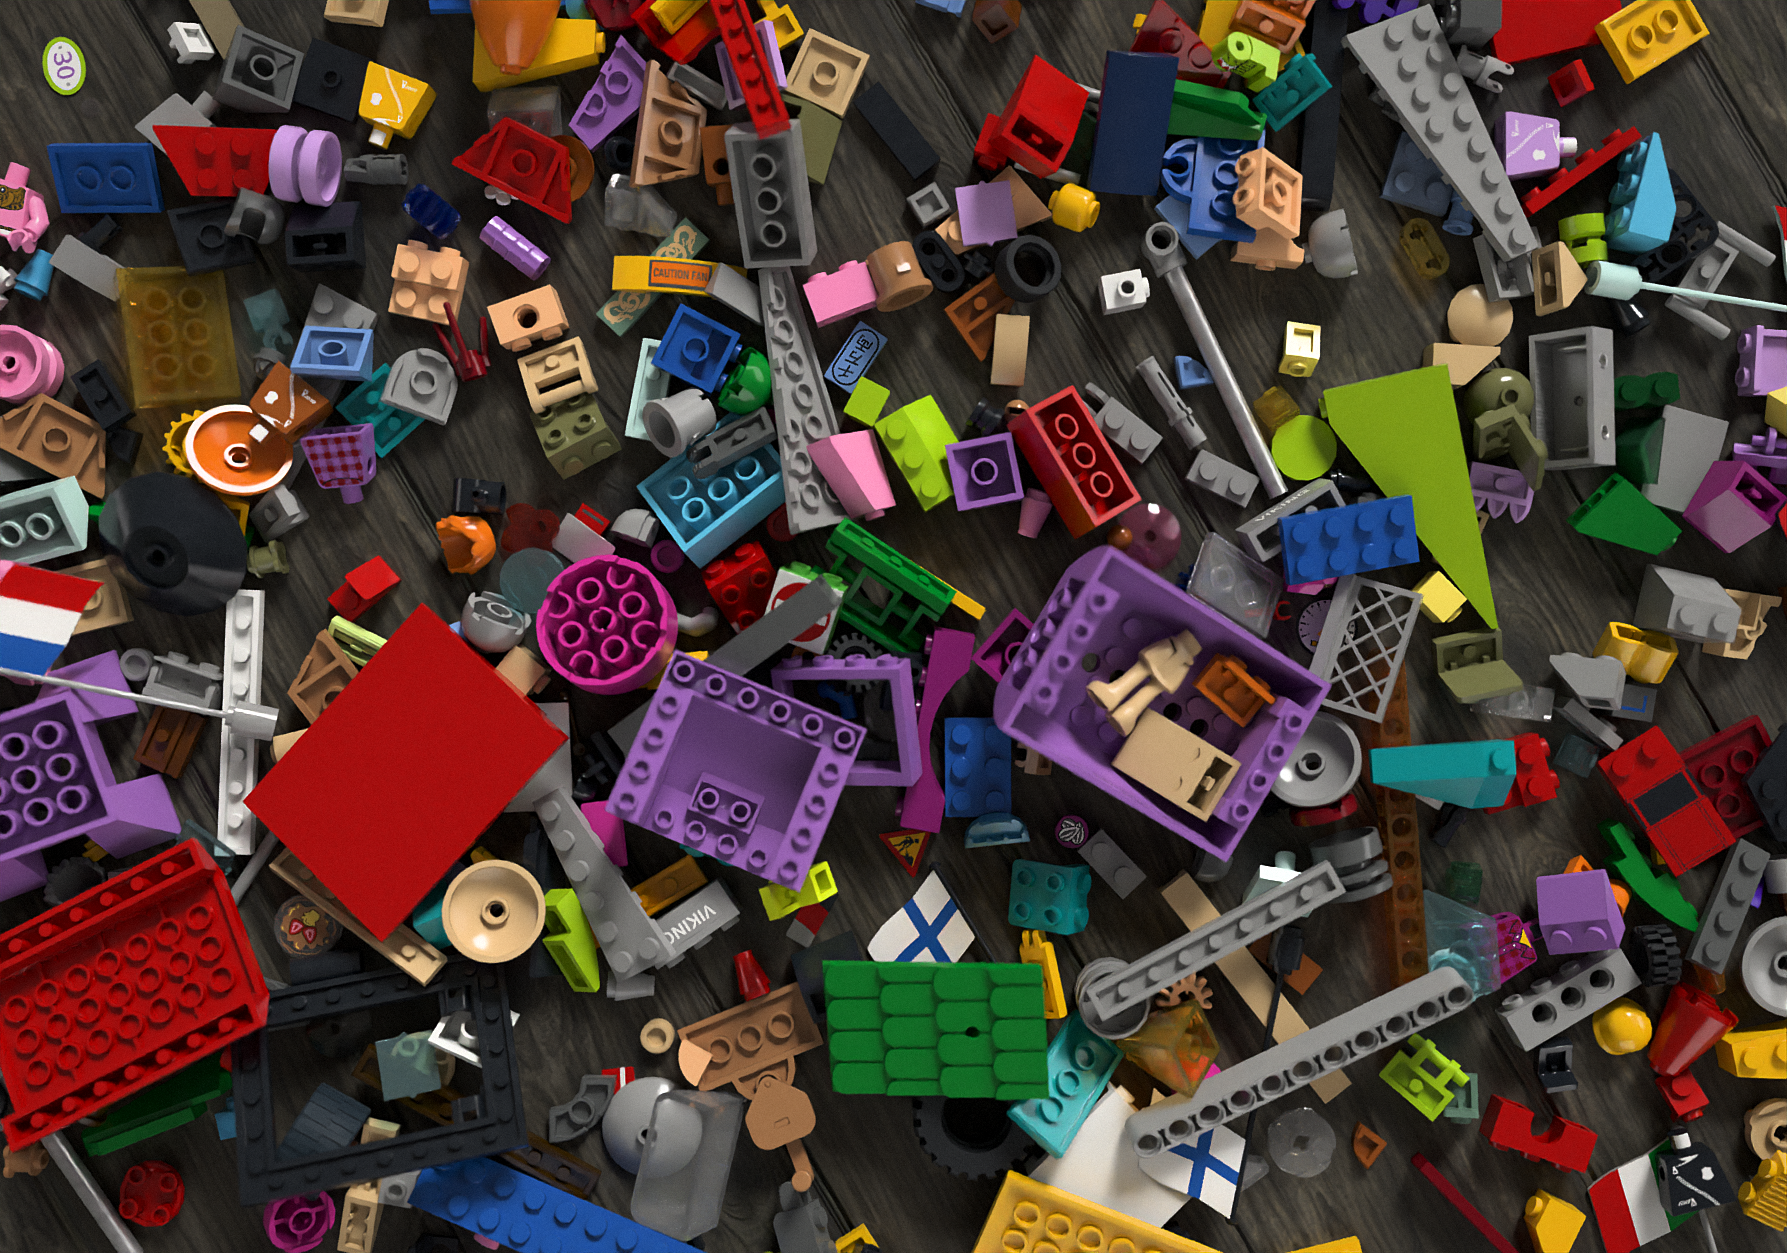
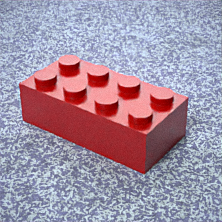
M1073 385L1030 407L1006 425L1074 539L1079 538L1142 500Z

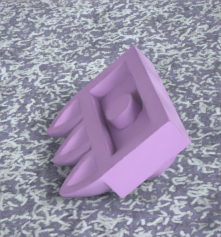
M1474 461L1468 462L1467 468L1476 512L1487 499L1488 510L1493 519L1499 517L1507 508V505L1510 504L1509 509L1514 522L1519 523L1529 513L1534 491L1530 488L1519 470Z

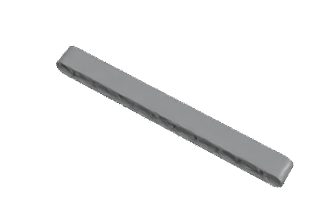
M1445 966L1436 969L1132 1114L1125 1122L1126 1134L1138 1156L1142 1158L1154 1157L1465 1009L1473 1000V990L1454 968Z

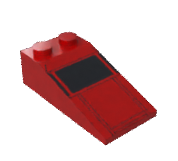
M1657 725L1594 763L1675 877L1737 842L1679 754Z

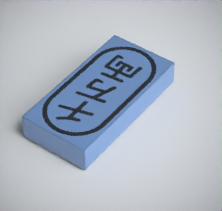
M859 321L824 374V377L852 395L860 377L865 376L888 339L862 321Z

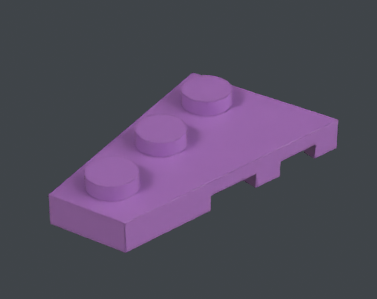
M622 35L617 40L616 48L611 57L602 66L601 74L593 88L587 92L569 123L572 131L592 153L635 117L640 110L646 62Z

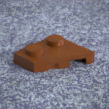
M994 272L943 309V312L976 359L981 362L987 356V352L994 341L996 314H1008L1015 300L1004 293L998 285Z

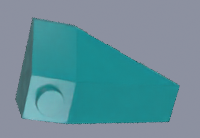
M1490 739L1368 749L1371 783L1470 809L1503 806L1517 775L1514 740Z

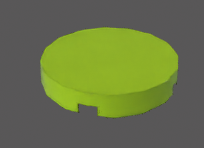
M1298 415L1285 420L1275 429L1270 439L1269 449L1282 476L1293 481H1309L1322 476L1331 468L1336 458L1337 442L1333 431L1324 421L1314 416Z

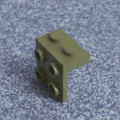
M586 391L546 406V410L535 414L532 410L530 413L547 459L563 480L622 450L617 438L606 424L593 393L588 394Z
M1511 404L1496 411H1486L1474 420L1472 457L1475 462L1485 463L1509 453L1533 491L1541 489L1542 478L1545 476V459L1548 457V453L1542 440H1536L1533 436L1527 416L1519 414L1514 404Z
M1488 626L1432 639L1434 674L1456 702L1472 704L1481 699L1508 696L1523 689L1522 680L1503 660L1502 630L1499 627L1491 629Z

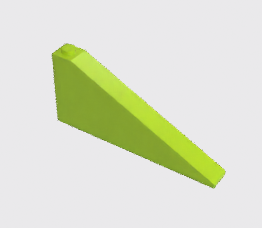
M1447 363L1325 389L1323 391L1324 398L1318 399L1322 418L1328 417L1330 426L1387 498L1406 494L1412 495L1417 536L1491 629L1498 628Z

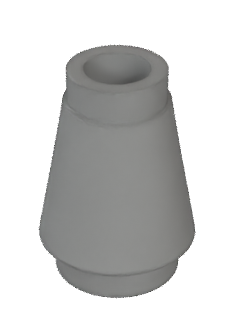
M608 971L607 998H615V1001L654 996L655 976L637 973L618 983L613 971Z

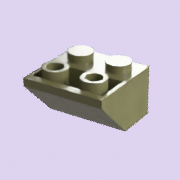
M779 93L789 120L800 119L808 181L824 186L841 130L842 120L809 101Z

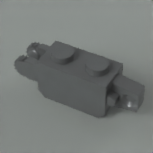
M792 1179L781 1184L778 1192L781 1197L780 1202L783 1210L776 1214L773 1221L781 1253H837L836 1245L830 1239L827 1229V1214L825 1209L821 1207L819 1198L812 1200L809 1189L804 1192L796 1191L792 1186Z

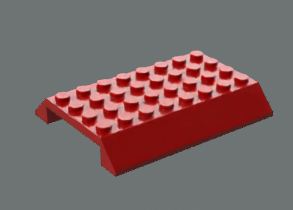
M191 838L0 935V1068L15 1113L2 1119L1 1123L11 1153L17 1152L266 1025L269 991L224 872L196 838Z

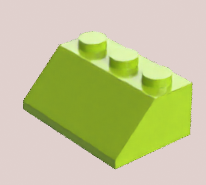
M931 395L900 408L874 424L876 433L924 513L955 496L945 445L958 443L959 441Z

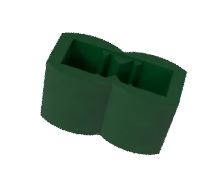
M1656 372L1644 377L1625 375L1614 379V413L1632 408L1649 410L1680 399L1678 375L1672 372Z

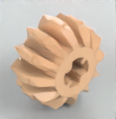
M1196 972L1160 990L1159 993L1163 996L1158 997L1155 1001L1158 1006L1164 1007L1161 1012L1163 1017L1168 1018L1172 1016V1022L1175 1025H1179L1184 1017L1188 1026L1193 1025L1192 1016L1194 1015L1200 1020H1204L1205 1016L1201 1008H1212V1004L1206 998L1213 995L1210 988L1204 987L1207 980L1203 976L1196 978ZM1183 991L1190 998L1185 1003L1178 996Z

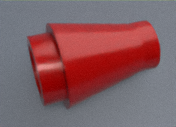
M751 949L733 956L740 995L744 994L746 1002L771 992L768 985L771 981L753 956Z

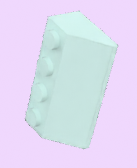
M75 476L0 496V560L32 564L87 548L89 505Z

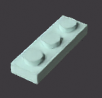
M643 338L625 430L626 437L651 441L644 427L643 408L651 400L668 398L672 375L651 365V361L661 341Z

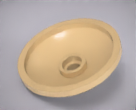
M504 860L482 861L466 868L450 884L442 905L443 926L451 943L465 956L486 963L504 962L524 953L540 935L546 916L545 897L537 880L523 867ZM494 904H500L503 908V913L499 917L494 916L491 912Z

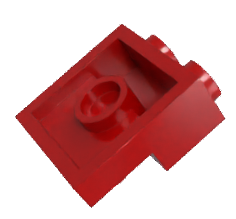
M1526 732L1503 739L1514 740L1517 775L1504 805L1483 808L1484 814L1490 815L1520 805L1526 807L1557 798L1555 789L1560 787V782L1556 772L1548 768L1545 757L1550 756V748L1545 738H1539L1538 733Z

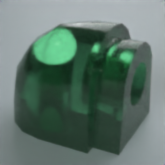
M1452 861L1451 867L1446 869V889L1449 895L1458 903L1472 907L1478 906L1483 874L1479 863Z

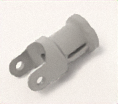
M1463 44L1459 46L1454 54V59L1463 76L1473 79V84L1495 93L1502 92L1503 87L1497 81L1488 78V76L1496 71L1506 75L1514 73V68L1510 64L1489 55L1486 57L1468 51L1467 46Z

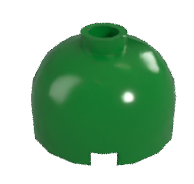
M748 347L737 359L742 364L735 371L732 369L729 371L728 377L718 395V400L721 401L718 403V406L739 416H745L760 407L767 406L770 408L774 404L769 359L757 350Z

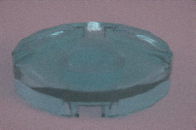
M528 547L515 552L504 562L500 572V588L504 598L514 608L525 613L537 614L538 609L542 608L548 594L547 588L565 569L562 562L553 553Z

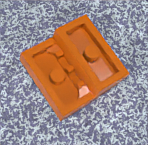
M1239 0L1228 24V29L1241 32L1247 36L1249 35L1283 53L1289 54L1304 29L1305 18L1316 0Z

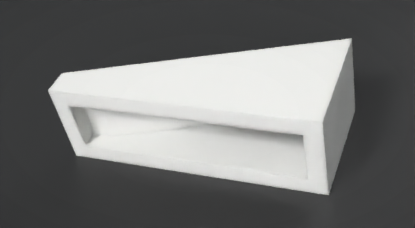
M675 61L672 63L666 75L671 82L677 80L689 95L720 111L723 109L727 101L723 86L687 64L679 65Z

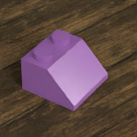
M1011 432L945 445L958 511L988 508L1024 499Z
M1605 869L1537 877L1539 926L1550 955L1619 948L1625 931V925Z

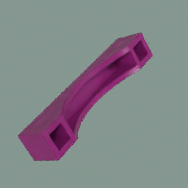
M935 627L934 635L927 634L924 654H929L930 657L928 667H923L922 676L918 682V686L924 687L922 700L917 699L915 709L916 719L918 720L917 728L923 774L913 786H906L904 797L898 796L895 815L901 816V827L934 833L940 832L945 793L937 781L931 763L930 731L935 714L944 696L955 682L969 671L975 640L974 633Z

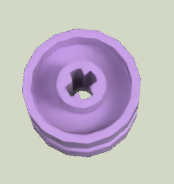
M281 126L274 135L269 156V179L275 197L282 201L295 203L302 201L304 198L306 203L322 207L332 205L339 190L342 174V154L337 136L328 131L313 130L308 134L302 127Z

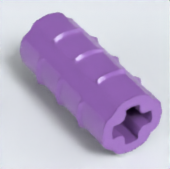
M498 216L493 217L481 231L479 238L531 280L535 281L548 267L551 258Z

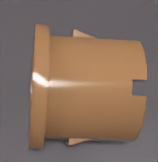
M908 241L885 245L869 254L867 260H865L878 294L875 304L881 312L908 307L927 297L933 291L932 282L924 278L912 244Z

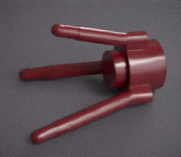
M444 302L443 307L460 352L458 355L455 354L439 324L434 322L432 326L454 366L456 375L461 376L462 382L487 376L486 368L492 366L488 352L486 317L482 316L480 318L481 355H478L476 349L467 351L451 306L448 302Z

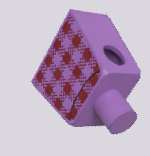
M373 423L311 429L300 438L303 450L321 488L340 487L343 502L346 504L356 503L364 499L361 485L367 484L376 475Z

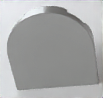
M427 348L411 350L401 355L392 365L379 402L444 426L457 392L458 380L447 358L439 352Z

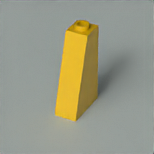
M556 18L550 35L539 55L527 70H521L520 76L500 73V67L493 65L475 25L473 83L480 92H489L600 64V53H605L606 50L605 32H601L596 20Z

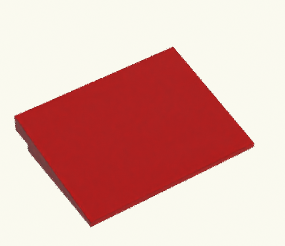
M421 603L242 802L383 942L391 937L568 741L569 737L546 717L547 714L425 603Z

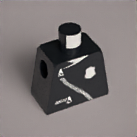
M1679 1128L1667 1132L1671 1149L1659 1151L1655 1154L1660 1202L1666 1211L1675 1217L1737 1201L1736 1195L1712 1149L1702 1142L1692 1143L1687 1129Z

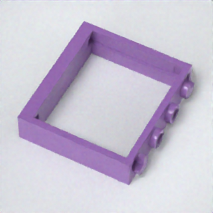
M891 654L879 656L877 659H866L864 655H851L845 659H834L832 655H821L813 658V660H802L801 656L795 655L793 658H782V661L771 669L773 690L793 699L792 680L890 679L900 761H854L844 785L913 786L923 774L910 658L897 659V657H891Z

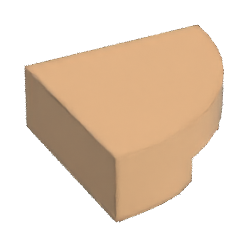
M684 1039L679 1048V1065L685 1078L692 1085L697 1086L713 1054Z

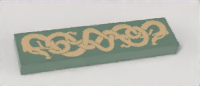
M685 217L650 256L695 260L711 241ZM617 291L596 315L622 338L663 293Z

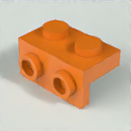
M1216 653L1191 684L1238 726L1244 728L1265 702L1273 705L1276 699L1268 693L1271 687L1256 675L1251 678L1245 672L1247 666L1240 659L1232 654L1228 658Z

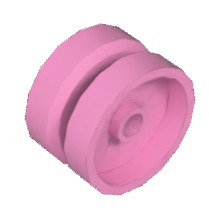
M0 325V399L21 406L39 393H43L50 398L54 396L64 377V363L59 351L52 343L18 326Z

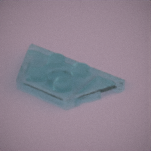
M1423 890L1429 973L1445 966L1454 968L1472 988L1474 993L1472 1002L1481 995H1488L1500 989L1501 979L1496 919L1430 890Z

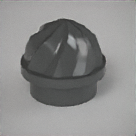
M262 347L259 354H255L253 357V370L264 381L278 361L285 365L287 357L279 351Z

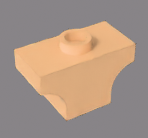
M1270 227L1256 230V238L1253 243L1238 241L1232 247L1230 261L1256 264V269L1273 271L1276 267L1296 269L1303 263L1305 249L1297 247L1292 239L1288 240Z

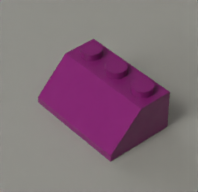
M1013 608L987 637L971 659L999 683L1034 624L1020 611Z

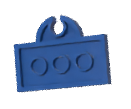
M1266 123L1262 136L1258 141L1196 136V138L1183 139L1174 143L1165 152L1162 165L1169 166L1177 163L1182 165L1186 171L1182 174H1176L1169 169H1162L1160 174V181L1166 192L1176 200L1189 204L1186 234L1247 243L1254 242L1256 229L1236 217V204L1233 202V196L1238 189L1239 181L1235 166L1241 155L1262 147L1264 148Z

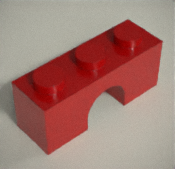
M1491 1094L1479 1129L1489 1139V1145L1508 1152L1509 1147L1519 1150V1154L1522 1157L1534 1162H1540L1541 1158L1551 1161L1552 1167L1566 1173H1571L1572 1169L1583 1173L1586 1172L1598 1137L1596 1133L1582 1124L1554 1115L1551 1125L1546 1132L1540 1135H1532L1531 1123L1535 1113L1521 1103Z

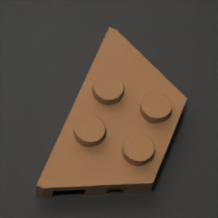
M652 59L646 63L629 183V187L632 188L693 177L699 173L702 154L700 127H705L707 109L698 100L690 97L686 89L677 80L671 82L659 70L661 65Z
M39 393L26 401L25 404L11 410L0 418L1 449L61 479L75 476L81 489L103 499L105 496L106 431L102 430L98 422L43 393Z
M326 628L318 633L317 640L300 667L301 670L297 678L294 679L287 692L311 725L359 673Z

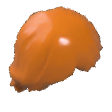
M450 515L448 518H441V521L436 522L438 538L442 542L440 546L444 549L443 553L448 562V569L452 574L458 572L473 575L494 557L496 542L493 532L485 520L476 516L457 517Z

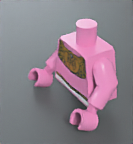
M10 162L5 179H0V237L8 239L13 251H17L22 245L25 253H33L38 239L50 224L44 197L26 187L31 169Z

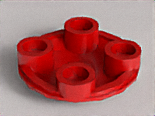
M147 1160L131 1167L120 1186L121 1203L119 1205V1212L121 1216L131 1219L133 1222L144 1227H158L170 1222L179 1213L184 1202L185 1186L181 1175L172 1165L161 1160Z

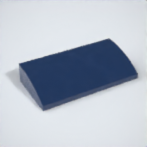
M1107 50L1086 189L1116 194L1157 196L1179 57L1166 53Z

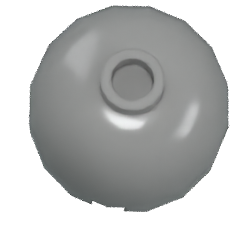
M1344 208L1320 216L1312 223L1308 230V242L1302 244V248L1305 249L1304 257L1306 263L1313 262L1317 272L1328 278H1345L1358 274Z
M482 592L480 597H475V593H471L461 615V626L464 635L477 651L485 654L510 651L514 645L520 644L531 624V618L526 611L522 615L514 610L518 604L502 595Z

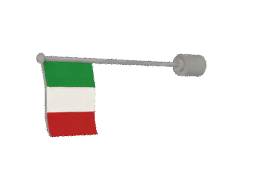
M1674 1125L1671 1130L1684 1127L1681 1125ZM1668 1137L1647 1153L1606 1172L1587 1188L1606 1253H1629L1633 1249L1671 1232L1697 1212H1699L1710 1253H1718L1705 1209L1673 1217L1661 1206L1655 1154L1659 1151L1671 1149Z

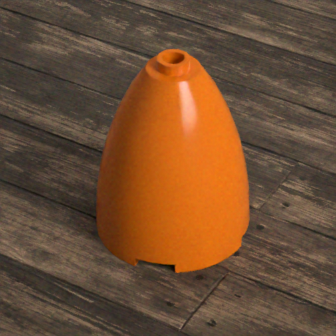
M469 0L475 25L483 46L493 65L500 67V73L520 76L521 70H527L550 35L562 0Z

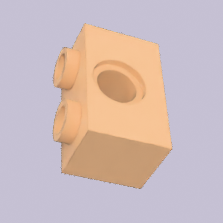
M551 285L487 307L500 345L507 350L512 349L513 352L532 346V341L543 338L545 341L558 338L563 334L562 330L570 328L557 291ZM530 313H536V324L531 328H524V317Z

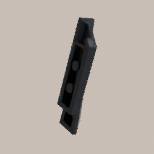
M532 811L530 833L526 834L524 840L522 867L534 876L545 896L551 889H566L565 871L537 812ZM545 922L540 935L532 945L529 977L537 978L563 974L542 941L550 933Z

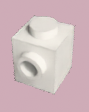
M1140 269L1101 276L1097 282L1103 315L1142 308L1147 302L1146 298L1150 297L1148 279L1146 277L1142 278Z

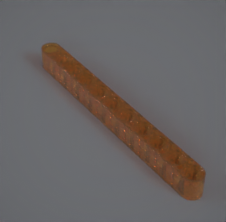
M1379 646L1369 651L1366 661L1382 653ZM1384 646L1386 651L1393 648L1390 646ZM1396 652L1390 655L1392 662ZM1404 658L1393 688L1394 696L1388 703L1382 724L1370 720L1373 749L1411 746ZM1379 661L1367 666L1375 682L1388 677L1391 669L1390 666L1386 670L1382 669ZM1367 677L1368 686L1372 684ZM1385 684L1378 687L1381 693L1382 690L1385 688ZM1375 690L1368 692L1370 713L1376 714L1380 699ZM1392 718L1396 722V730L1392 735L1388 736L1385 733L1384 725L1387 720ZM1375 784L1379 836L1383 846L1381 860L1387 861L1389 865L1388 870L1383 873L1391 874L1394 882L1392 887L1384 891L1392 991L1429 973L1416 798L1413 793L1401 791L1400 798L1392 802L1389 796L1391 788ZM1402 818L1404 828L1399 834H1394L1392 824L1396 819ZM1404 851L1406 853V862L1401 867H1396L1394 863L1395 857L1399 852ZM1407 884L1409 894L1405 899L1398 900V889L1402 885ZM1410 918L1412 922L1410 929L1407 932L1401 933L1399 929L1400 923L1404 919ZM1413 951L1414 959L1412 963L1403 966L1402 958L1404 954Z

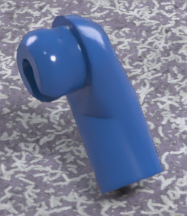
M828 679L819 682L817 686L819 696L822 698L828 697L837 702L843 720L858 717L853 694L848 697L843 696L844 692L842 691L836 693L833 691L835 686L832 684L828 686L826 684Z

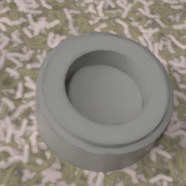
M145 648L127 650L121 656L119 662L124 677L131 681L147 680L154 663L157 662V660L153 659L154 654Z

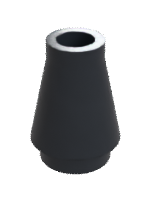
M1604 297L1618 332H1623L1626 338L1633 336L1651 324L1647 317L1650 314L1633 298L1622 300Z

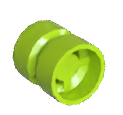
M1603 213L1575 215L1558 221L1560 241L1566 243V247L1581 269L1588 268L1595 260L1609 262L1607 242L1601 240V237L1605 234ZM1587 242V246L1579 247V243Z

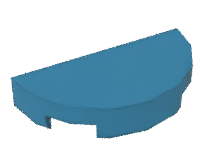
M993 812L980 816L969 825L964 837L965 848L1030 841L1026 824L1019 817L1002 812Z

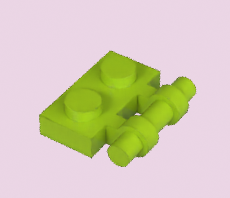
M1415 1032L1407 1042L1417 1050L1416 1053L1409 1057L1400 1049L1382 1069L1379 1076L1433 1122L1455 1096L1445 1087L1448 1081L1451 1079L1462 1088L1470 1077L1459 1069L1461 1066L1455 1060L1449 1061L1436 1050V1044L1430 1039L1425 1040ZM1426 1058L1441 1070L1436 1079L1420 1066Z

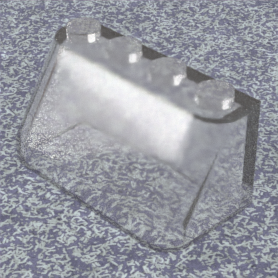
M670 1090L661 1093L656 1098L631 1200V1213L639 1224L683 1242L717 1227L747 1101L746 1097L733 1092Z

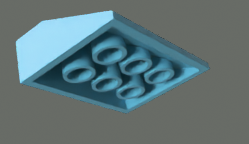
M730 412L716 423V428L712 433L743 416ZM706 436L698 439L692 446L689 444L682 454L670 459L636 486L683 552L699 569L786 502L781 457L770 443L723 468H719L716 474L708 476V478L697 479L692 469L698 463L689 462L686 451L694 447L695 444L705 440Z

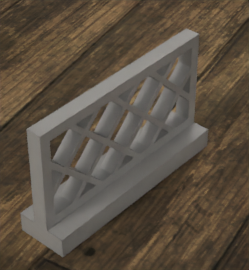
M1355 574L1339 577L1309 671L1331 685L1342 680L1350 696L1339 702L1328 700L1325 696L1321 705L1382 724L1424 597L1423 594L1359 577ZM1366 586L1376 589L1381 601L1364 609L1359 601L1362 587ZM1382 591L1391 593L1392 595L1385 598ZM1401 596L1413 599L1409 613L1396 618L1388 603ZM1356 605H1357V607H1358V609L1360 610V612L1354 614V611H1355V608H1356ZM1384 605L1393 621L1375 630L1367 614ZM1363 616L1371 632L1353 641L1348 631L1350 623ZM1407 620L1403 630L1400 623ZM1396 626L1401 635L1400 642L1397 646L1386 651L1378 634ZM1347 637L1349 644L1343 646L1345 638ZM1374 637L1382 653L1364 661L1357 645ZM1352 648L1360 665L1343 673L1338 664L1340 654ZM1396 652L1394 660L1392 662L1389 655ZM1385 658L1391 668L1389 675L1375 682L1367 666ZM1336 669L1339 675L1333 678ZM1364 669L1372 685L1354 694L1346 677ZM1385 684V688L1382 694L1378 687ZM1375 690L1380 699L1376 714L1364 711L1357 698ZM1353 701L1356 708L1347 706L1345 704Z

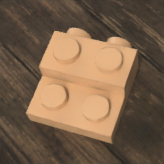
M1263 147L1241 155L1235 166L1239 181L1238 189L1233 196V202L1236 204V217L1256 230L1270 227L1288 240L1298 237L1300 232L1303 176Z
M408 240L407 245L398 244L391 274L395 281L388 311L392 314L450 326L443 307V303L448 302L457 322L469 262L460 257L461 252L456 249L440 247V252L427 250L428 244L415 240Z

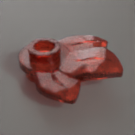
M527 503L512 505L506 510L507 517L512 524L503 532L501 546L506 551L512 553L525 552L530 568L539 567L552 555V540L559 533L560 521L550 510H536ZM540 520L546 525L544 532L539 528Z

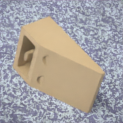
M1146 706L1111 764L1207 822L1242 763Z

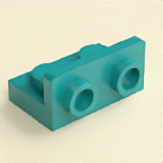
M1299 53L1283 66L1286 72L1278 77L1275 82L1259 91L1260 93L1252 99L1260 112L1267 114V121L1275 132L1282 129L1333 87L1315 64L1314 60L1316 57L1313 53L1305 56Z

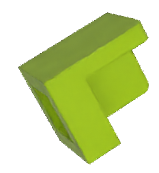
M861 376L843 411L844 416L874 430V424L879 420V414L890 395V391Z

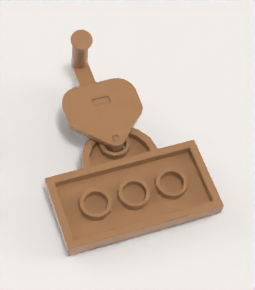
M798 981L683 1027L677 1030L681 1042L685 1039L713 1054L698 1083L700 1093L732 1081L740 1094L752 1100L745 1121L753 1142L764 1150H771L786 1144L796 1170L792 1177V1186L796 1191L804 1192L811 1186L814 1180V1172L801 1137L808 1135L813 1130L816 1123V1115L808 1095L804 1091L791 1086L795 1080L797 1070L795 1055L825 1043L819 1024H814Z

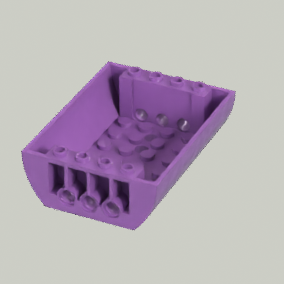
M1101 546L1084 554L1065 571L997 685L994 700V718L997 726L1004 732L1227 862L1332 685L1113 547ZM1185 629L1191 632L1201 646L1202 651L1192 658L1194 663L1189 666V671L1173 694L1164 690L1147 707L1164 716L1163 711L1166 705L1175 703L1178 709L1177 714L1170 721L1190 732V726L1193 721L1202 719L1204 729L1197 737L1242 763L1207 822L1111 764L1127 736L1123 737L1109 724L1104 715L1106 711L1098 707L1085 690V687L1093 681L1110 684L1109 677L1111 673L1115 670H1121L1123 674L1128 672L1138 661L1139 651L1170 636L1177 637ZM1094 653L1097 658L1096 666L1090 671H1085L1082 667V659L1086 654ZM1216 653L1228 658L1232 654L1240 659L1247 666L1245 672L1251 678L1256 675L1271 687L1268 693L1276 699L1273 705L1265 702L1244 728L1238 726L1191 684ZM1149 676L1127 694L1118 705L1125 703L1151 680Z

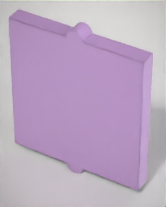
M1009 180L993 183L980 181L979 185L955 188L963 247L981 244L993 246L995 242L1018 238Z

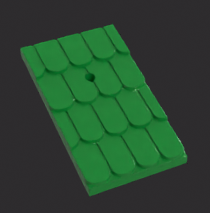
M821 960L830 1077L833 1092H840L842 1094H886L887 1096L946 1095L951 1098L994 1097L996 1100L1050 1099L1043 968L1040 964Z

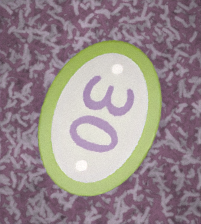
M65 37L54 38L47 44L43 53L44 75L49 85L56 92L62 95H72L79 91L84 83L86 76L85 59L80 48L72 40Z

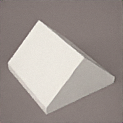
M462 990L457 991L454 997L462 996ZM456 1011L451 1016L442 1017L430 1036L428 1044L482 1068L476 1020H471V1012ZM511 1011L514 1029L520 1014Z

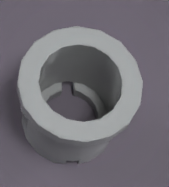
M690 387L671 397L651 400L644 406L642 415L644 427L650 440L662 454L668 457H677L684 452L687 445L690 444L692 446L698 439L712 433L716 428L717 420L712 403L708 398L702 400L704 393L700 389Z

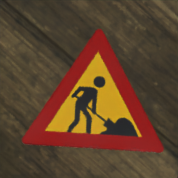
M909 829L880 834L879 837L909 874L915 877L931 832Z

